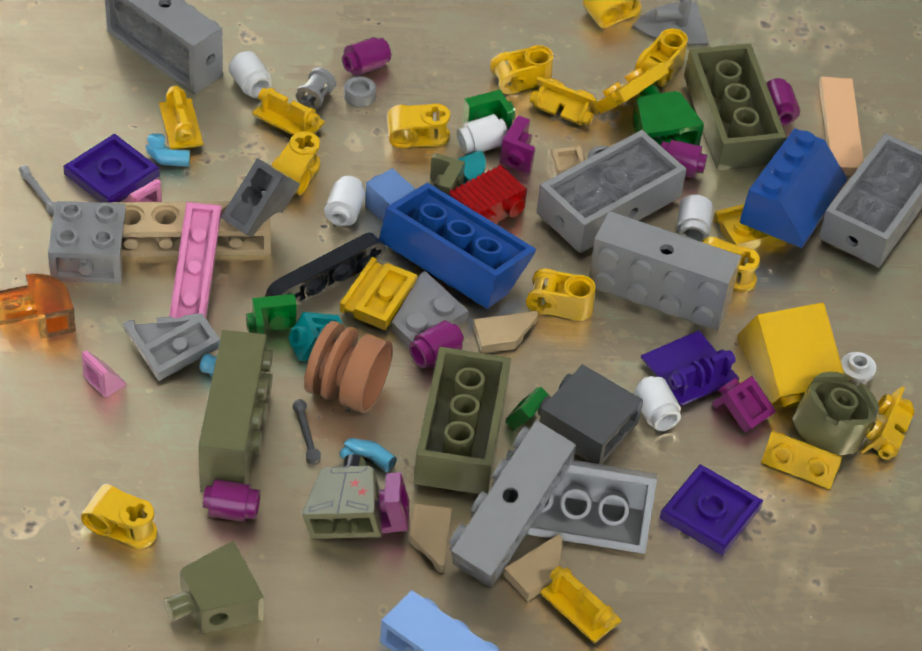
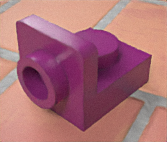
M520 115L517 116L502 140L499 161L503 165L525 173H530L532 170L535 147L530 145L532 134L528 133L530 119Z
M753 376L742 383L737 378L733 379L718 389L722 396L712 402L715 408L725 403L744 433L777 412Z
M401 472L386 473L385 489L379 490L382 533L408 531L410 500Z

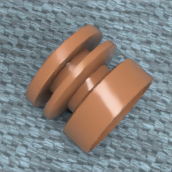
M330 321L318 336L311 351L304 376L306 392L313 395L321 393L322 398L326 400H332L339 393L341 406L362 414L367 413L375 404L385 384L393 357V345L390 341L371 334H365L358 342L357 329L352 327L345 329L342 323Z

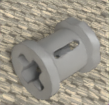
M323 68L312 69L308 75L307 83L299 86L297 89V101L308 108L320 109L324 96L331 93L336 87L334 76Z

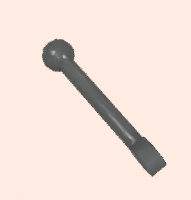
M298 399L293 403V410L298 413L307 445L306 461L311 465H315L320 462L321 453L314 447L305 414L307 404L304 400Z

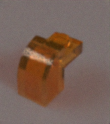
M25 274L26 285L0 291V326L35 319L40 339L76 332L74 307L68 289L60 280L46 274Z

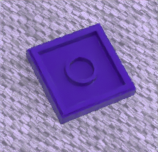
M115 133L63 166L64 175L100 203L121 202L131 193L160 176V168Z
M699 464L661 510L659 519L724 556L760 511L763 500Z

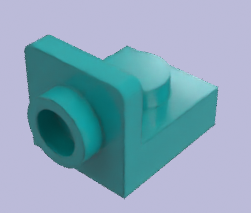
M302 312L288 336L299 361L308 360L318 336L330 321L342 323L339 315Z

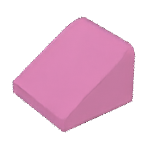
M156 179L131 193L123 202H162L161 181Z
M87 350L82 352L83 376L103 397L107 398L125 387L126 382L108 364Z

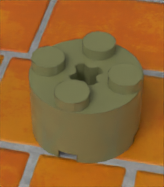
M824 372L818 374L810 383L792 416L797 431L809 445L836 455L854 454L874 423L879 409L876 397L870 389L862 383L857 387L848 382L850 376L843 373Z

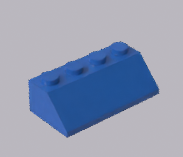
M794 128L748 190L739 223L803 248L824 217L827 208L843 189L847 181L844 172L826 141L816 137L809 131Z
M428 182L386 207L379 240L394 252L401 254L417 264L421 269L433 274L450 287L455 288L487 309L508 295L536 252V248Z

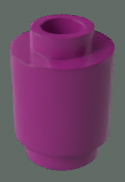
M376 37L348 45L344 48L342 64L347 72L356 77L385 67L386 63L390 62L392 56L390 46L384 38Z
M782 78L769 80L766 84L782 126L789 125L800 115V107L791 84Z
M671 140L670 143L662 142L661 147L686 168L685 177L695 179L697 173H704L708 154L702 153L703 146Z
M443 320L415 336L414 341L409 344V351L414 362L419 367H435L439 346L462 350L464 336L456 324Z
M215 479L213 486L207 485L205 488L203 508L209 509V517L246 522L247 519L256 520L261 490L252 489L251 484Z

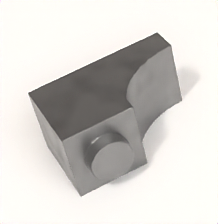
M257 158L221 218L253 238L254 234L267 219L278 212H284L300 183Z

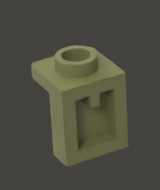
M434 153L431 158L430 180L435 182L434 187L449 195L451 189L455 190L456 187L464 184L465 162Z

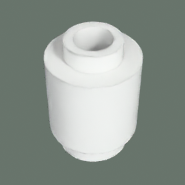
M244 51L233 57L228 70L244 94L252 98H258L262 88L268 89L272 87L270 73L254 52Z
M493 114L464 123L462 128L457 129V140L464 154L474 153L479 150L485 152L501 147L502 140L508 131L504 120L498 119Z
M343 176L334 183L324 208L325 216L333 224L350 226L356 222L365 199L363 183L353 176Z
M689 195L680 201L677 232L679 235L700 242L710 235L713 204L708 198L701 195Z
M649 376L637 384L633 394L643 399L641 412L650 426L655 427L657 431H665L678 424L681 419V407L664 378Z

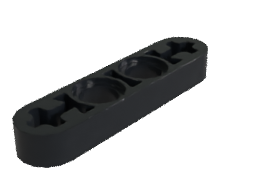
M365 233L278 278L268 287L265 297L295 294L298 306L362 272L372 257L376 258L378 262L385 253V245L373 233Z

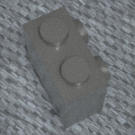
M582 364L573 375L567 374L564 377L558 391L552 397L547 396L542 401L541 407L538 409V415H540L539 422L576 444V455L590 463L602 464L639 423L643 399Z

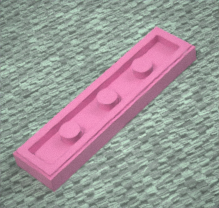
M186 202L169 317L181 318L185 315L203 314L207 319L222 214L221 205Z

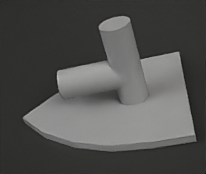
M679 0L678 3H670L653 8L643 14L632 25V28L653 39H657L661 32L666 29L676 28L682 30L688 36L687 46L709 45L696 1Z

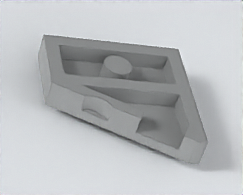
M424 271L420 274L393 319L391 332L409 348V344L414 341L415 336L443 320L457 326L466 322L469 311Z
M203 314L185 315L181 318L160 317L157 318V323L135 325L134 320L123 323L125 332L158 381L219 348L220 338Z

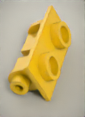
M537 76L539 92L533 91L529 100L530 103L534 104V108L555 115L559 107L563 106L561 118L580 126L584 124L590 125L593 114L598 115L597 99L591 93L582 89L575 91L567 88L562 82L554 78L544 79Z
M179 86L170 87L166 94V101L159 102L170 149L176 150L204 146L192 99H186L185 91Z
M272 87L260 90L258 99L261 100V105L252 112V115L291 135L303 131L315 134L325 124V121L316 114L315 109L308 108L294 100L288 103V97L276 92Z
M901 386L891 395L888 393L884 394L878 401V413L865 436L866 440L861 450L863 454L871 448L878 451V455L885 460H890L898 454L905 437L903 433L907 431L915 413L913 403L908 399L901 398L905 390L904 386Z
M772 430L761 463L831 489L836 473L840 468L842 457Z
M557 566L550 574L553 582L540 591V594L593 643L622 622V619L613 612V608L610 605H605L572 575V571L569 568L563 569L561 566Z

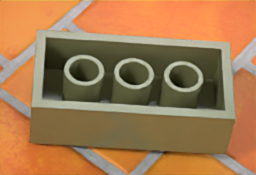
M751 43L689 49L684 78L697 115L704 124L703 132L716 169L726 170L767 165L787 137Z
M222 330L198 445L200 492H204L207 485L213 486L215 479L248 483L253 452L260 453L262 431H260V426L266 422L267 402L263 401H265L266 395L270 396L273 374L266 372L271 371L273 350H266V334Z
M439 346L416 453L414 484L480 494L484 491L488 494L508 388L511 358Z

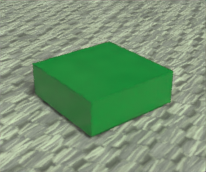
M537 387L518 403L505 419V423L515 431L532 418L541 407L540 404L545 397L550 395L542 387Z

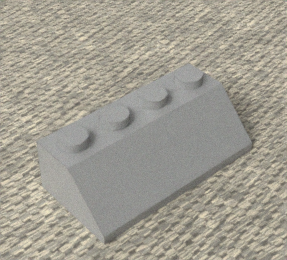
M508 450L506 455L507 461H510L514 450ZM573 460L527 532V535L552 539L559 534L563 541L645 554L657 485V474Z

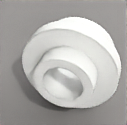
M851 352L846 354L841 360L844 374L850 376L848 382L854 385L866 384L875 375L876 363L865 353Z

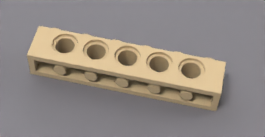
M206 201L192 203L221 205L223 214L225 209L229 205L230 201ZM111 202L122 203L126 206L121 247L122 257L179 255L186 202ZM221 218L216 255H271V219H267L252 238Z

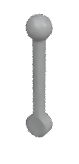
M27 165L19 167L21 177L29 182L46 204L47 213L54 215L56 202L50 200L31 175Z

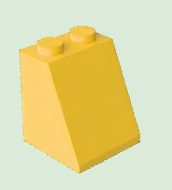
M824 302L757 314L737 335L738 342L760 388L772 405L782 404L783 408L798 406L810 383L818 374L824 372L844 374Z

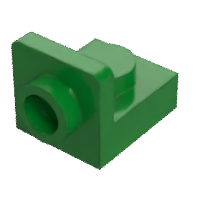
M501 89L464 98L463 124L494 114L498 119L504 120L508 131L512 121L516 118L512 102L507 101Z
M295 294L252 298V313H246L247 332L264 334L266 330L293 328L296 324L297 314Z

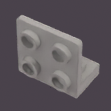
M57 201L55 203L48 248L51 281L122 284L121 247L126 213L125 204Z

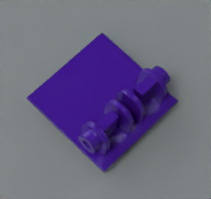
M699 330L647 352L640 357L656 377H662L666 380L680 406L720 389L735 378L739 381V377L731 369L732 364L736 362L734 353L731 350L725 351L723 349L716 351Z

